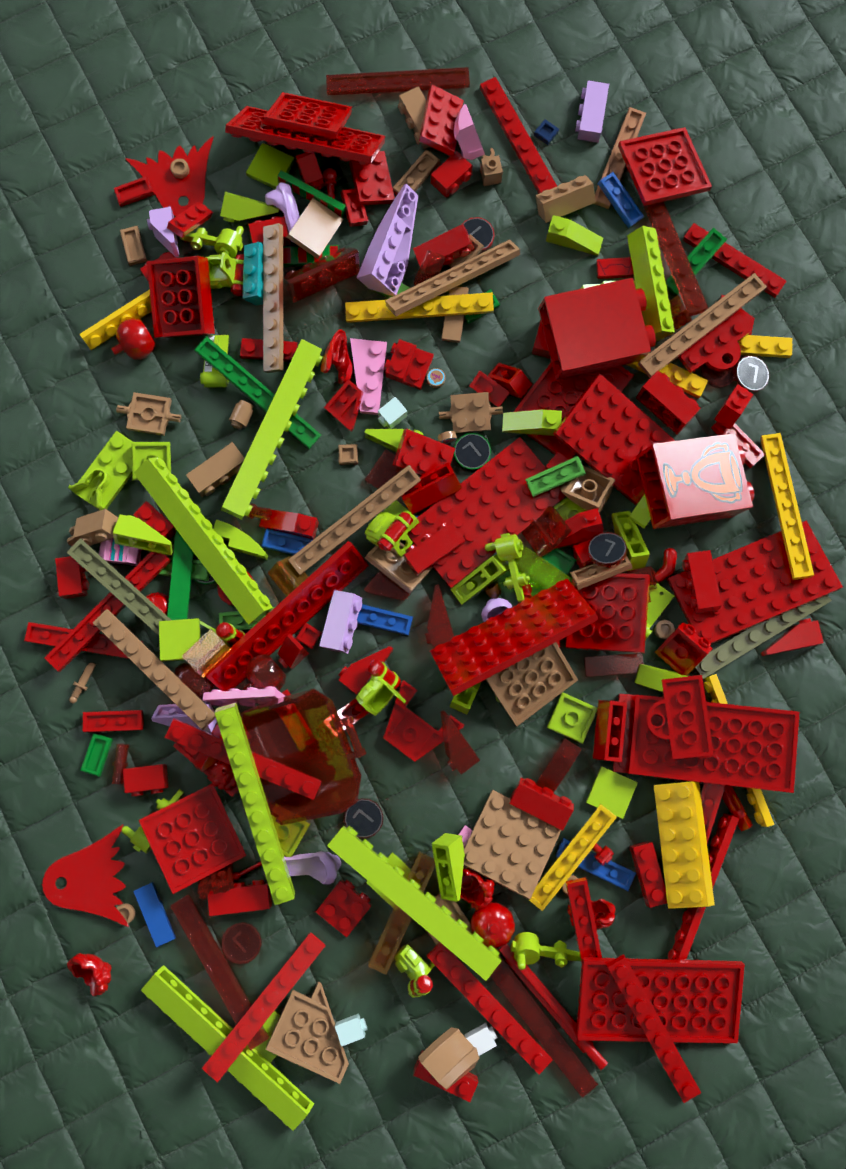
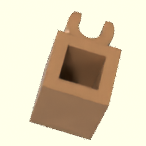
M493 148L490 149V156H481L480 172L484 186L502 182L503 170L499 155L494 156L495 151Z

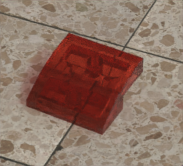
M548 506L538 520L532 518L530 525L522 534L537 555L542 557L557 547L572 530L557 510L552 506Z

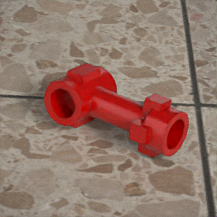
M596 843L592 848L597 854L594 858L601 865L608 864L614 855L613 851L606 845L601 848Z

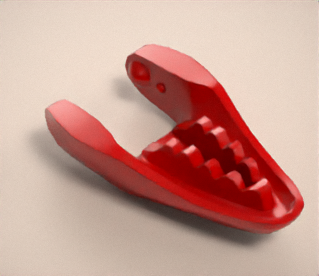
M339 329L332 337L323 354L321 371L324 374L327 373L332 363L338 370V382L344 385L351 378L352 362L348 354L346 334L342 329Z

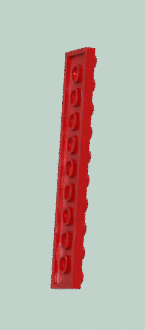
M350 541L343 545L210 665L203 674L222 691H229V689L235 688L283 644L289 633L293 635L331 601L334 590L342 591L369 566Z

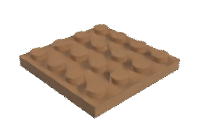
M556 642L485 679L516 726L520 725L578 681Z
M492 790L464 847V866L530 900L561 830L509 804L510 798Z

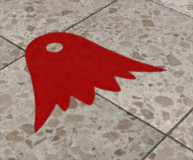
M214 136L207 140L198 152L194 145L190 149L188 156L179 145L174 152L173 158L160 150L158 153V163L146 157L147 164L128 158L126 160L142 177L148 176L152 189L163 208L171 207L173 215L178 216L197 202L203 204L207 161ZM183 159L188 163L190 171L185 178L179 179L173 176L170 166L174 160ZM181 196H186L189 199V203L186 206H181L178 203V199Z
M124 824L99 841L57 860L47 869L42 886L46 898L52 904L66 909L100 915L129 927L123 915L114 906L122 905L123 902L112 895L126 888L122 881L113 877L123 868L125 863L111 860L120 849V847H111L120 835ZM59 877H64L67 880V885L63 889H58L55 885Z

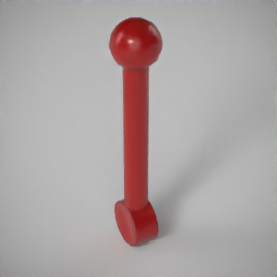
M259 862L239 873L235 872L233 879L239 880L240 876L262 866V863Z

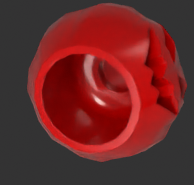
M131 318L119 324L116 330L119 344L111 349L115 355L124 351L130 358L141 360L153 352L155 342L140 319Z
M490 902L487 907L478 911L475 910L471 918L470 928L472 934L476 932L484 939L482 942L488 948L491 945L496 949L509 943L515 932V922L508 908L499 903Z

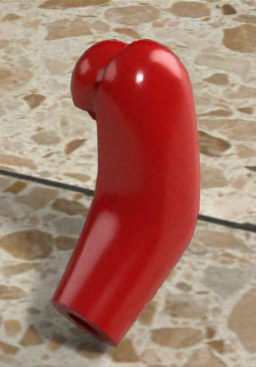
M673 548L665 549L663 565L653 574L657 583L672 575L675 570L677 552Z

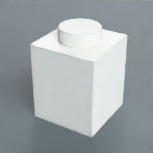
M486 1023L465 1034V1038L477 1048L479 1056L497 1046L495 1039L498 1037L493 1027L488 1028Z

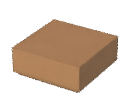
M357 444L339 445V465L358 464Z

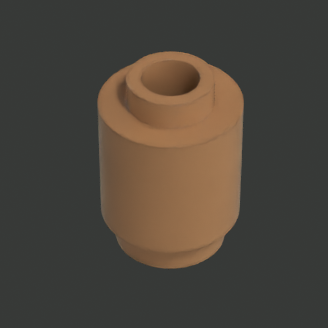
M243 400L236 403L229 418L231 426L240 430L246 428L253 414V405Z

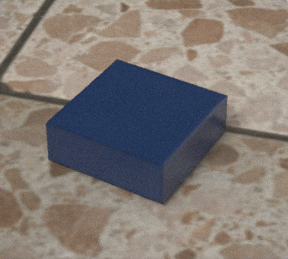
M544 119L534 132V136L546 145H549L558 134L559 128Z

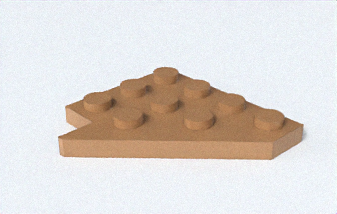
M318 981L311 998L292 989L266 1046V1050L340 1084L349 1063L344 1048L340 1044L335 1029V1022L321 982Z

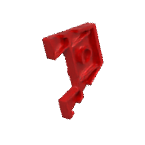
M403 680L399 694L406 702L403 703L399 698H396L384 739L415 762L465 725L450 715L439 731L434 729L406 708L418 690Z

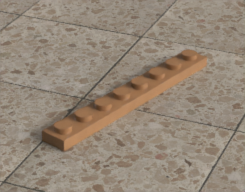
M280 223L263 226V372L266 373L283 371V225Z
M508 240L385 300L386 307L395 316H398L519 256L520 249L511 240Z
M754 273L639 361L638 365L651 378L657 371L663 369L763 292L767 286Z
M408 465L288 559L299 575L303 574L418 484L421 479L411 466Z
M108 609L93 622L202 730L216 718L215 713Z

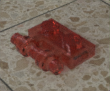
M232 863L198 881L197 891L201 899H206L212 890L214 894L234 888Z

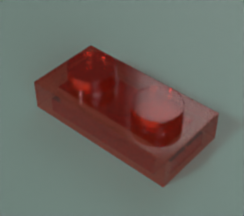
M427 250L414 280V286L438 275L445 262V256Z

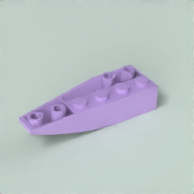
M407 184L402 187L381 221L357 276V279L369 289L391 296L397 295L408 266L418 195Z

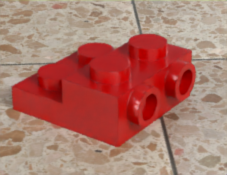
M399 339L398 343H394L391 348V354H393L391 360L387 359L385 363L386 377L421 390L434 354L418 349L417 345Z
M684 622L655 653L678 674L687 676L713 648L710 646L711 643L707 638H700L695 633V628L691 624H685Z
M341 879L317 909L316 913L347 938L372 904L370 903L371 899L363 892L359 894L354 890L355 886L347 879L343 881Z

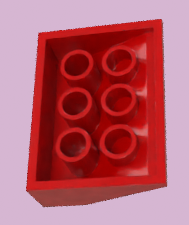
M192 256L147 261L154 338L215 334L208 258Z

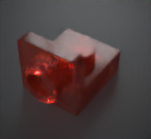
M679 295L669 301L673 325L676 329L692 321V317Z

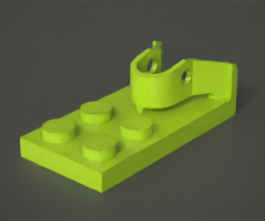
M116 431L78 483L72 486L69 484L68 489L98 510L107 509L132 476L131 442L133 441Z

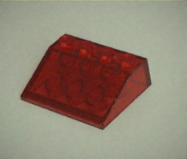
M352 247L347 249L341 248L331 256L321 257L318 262L308 263L298 271L288 272L283 277V280L293 303L357 275L360 271L359 252Z

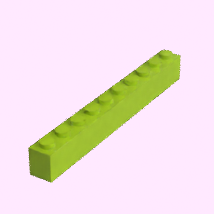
M301 339L223 503L222 511L241 520L244 515L248 517L253 507L249 504L252 498H257L261 490L257 487L260 481L264 483L269 473L265 470L268 464L272 466L277 456L273 453L276 448L280 449L284 438L281 436L284 431L288 432L292 424L289 419L291 415H296L300 407L297 402L299 398H304L308 390L304 387L307 382L311 383L315 372L312 370L314 366H319L323 358L320 355L321 348Z
M159 457L148 458L134 472L136 477L248 625L259 621L273 608L268 597L262 594L258 584L247 574L246 568L237 561L235 554L224 544L223 538L212 528L211 522L205 519L200 512V508L189 498L188 492L179 485L177 478L167 469L166 463Z
M237 703L216 708L215 716L274 904L278 905L295 899V890Z
M343 825L327 846L486 981L500 964L501 959L498 956L500 953L493 946L490 945L488 948L482 943L484 939L476 932L471 934L467 930L468 925L461 919L456 921L450 916L452 912L444 905L439 907L435 903L437 899L429 892L424 894L419 890L421 886L412 878L410 881L403 876L405 872L397 865L393 868L387 863L389 859L383 853L377 854L372 850L374 846L366 839L361 841L356 836L358 834L356 830L351 826L346 828Z
M164 965L141 989L148 999L152 1000L163 1013L176 1022L177 1026L189 1034L211 1056L233 1030L231 1026ZM249 1043L228 1069L239 1083L243 1084L254 1097L258 1098L267 1106L268 1110L273 1112L293 1131L306 1118L314 1105L304 1093Z

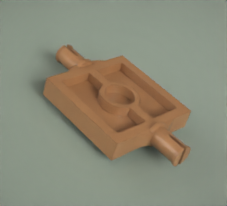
M133 392L129 407L117 405L118 409H116L117 413L127 414L126 428L130 431L165 436L169 421L179 423L181 421V415L170 413L172 400L167 397Z
M488 392L451 395L450 411L439 412V419H451L453 431L456 433L490 431L492 415L503 414V407H491Z

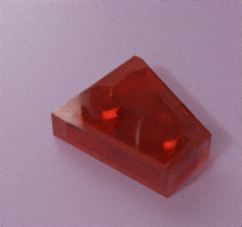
M381 571L377 573L364 589L366 593L406 601L411 593L406 592Z

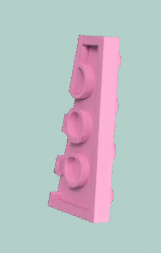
M350 338L356 385L364 392L360 404V413L378 415L387 342Z
M271 686L265 687V689L250 687L247 690L232 688L229 691L212 690L211 692L203 693V701L210 702L212 706H226L232 703H239L242 706L255 707V703L269 708H275V704H282L284 708H291L292 700L278 691L276 687Z

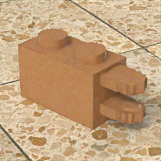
M103 509L77 518L75 526L69 529L70 535L73 536L67 539L68 545L73 546L80 538L89 546L112 539L118 517L107 509Z

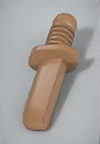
M89 663L78 683H73L76 689H74L69 699L70 703H76L81 691L87 690L86 684L96 664Z

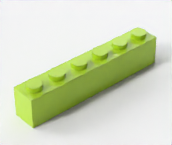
M641 226L627 235L636 288H642L646 296V310L642 311L644 324L652 325L656 341H659L675 333L674 322L671 315L656 229Z

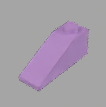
M171 207L150 210V218L147 219L149 230H153L155 237L175 257H179L177 234L167 228L168 222L174 218Z
M204 702L215 713L211 703ZM176 704L158 705L151 718L153 722L170 726L173 718L201 729ZM215 718L203 731L212 733L217 719Z

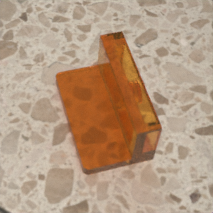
M292 556L276 562L268 572L286 597L308 578L305 572L299 575L288 559Z
M210 629L182 657L200 676L204 677L231 649Z

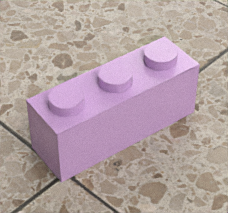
M588 81L586 88L582 89L581 99H584V102L580 104L578 111L581 120H577L575 132H578V140L599 143L609 84Z
M334 590L320 642L321 647L348 654L353 643V633L357 627V617L362 608L361 597L353 593Z

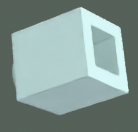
M396 397L378 410L379 422L382 426H387L389 429L394 428L408 416L407 410Z
M359 1013L337 1021L335 1024L341 1046L365 1038V1031L368 1030L365 1019H361Z

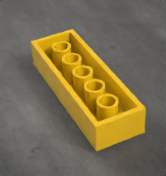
M691 781L654 785L668 909L713 906L715 904L699 782Z

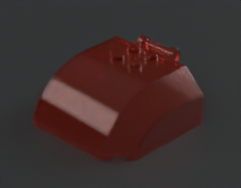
M310 689L266 702L240 713L251 751L322 781L314 800L260 778L270 813L276 817L277 823L286 825L341 814L358 802L361 773L355 758L364 756L366 751L365 748H362L353 725V717L348 716L340 719L331 699L316 689ZM343 726L346 727V730H347V732H348L349 738H350L351 743H352V745H353L354 751L351 750V747H350V744H349L348 739H347V737H346V734H345V731H344V729H343Z

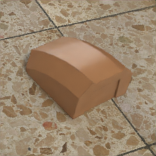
M583 466L586 475L561 485L560 489L566 497L587 511L598 508L600 514L610 497L615 479L607 478L597 471Z
M450 1028L436 1039L418 1058L436 1081L447 1090L475 1067L479 1060L477 1048L465 1038L459 1029Z

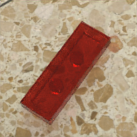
M642 653L584 657L586 677L637 673L639 664L644 665Z

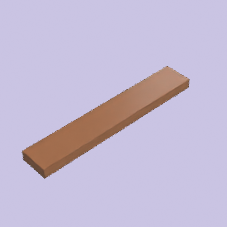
M629 107L601 179L614 172L620 181L626 164L618 144L623 140L637 138L646 116L645 112ZM598 185L595 193L596 203L593 204L609 209L611 203Z

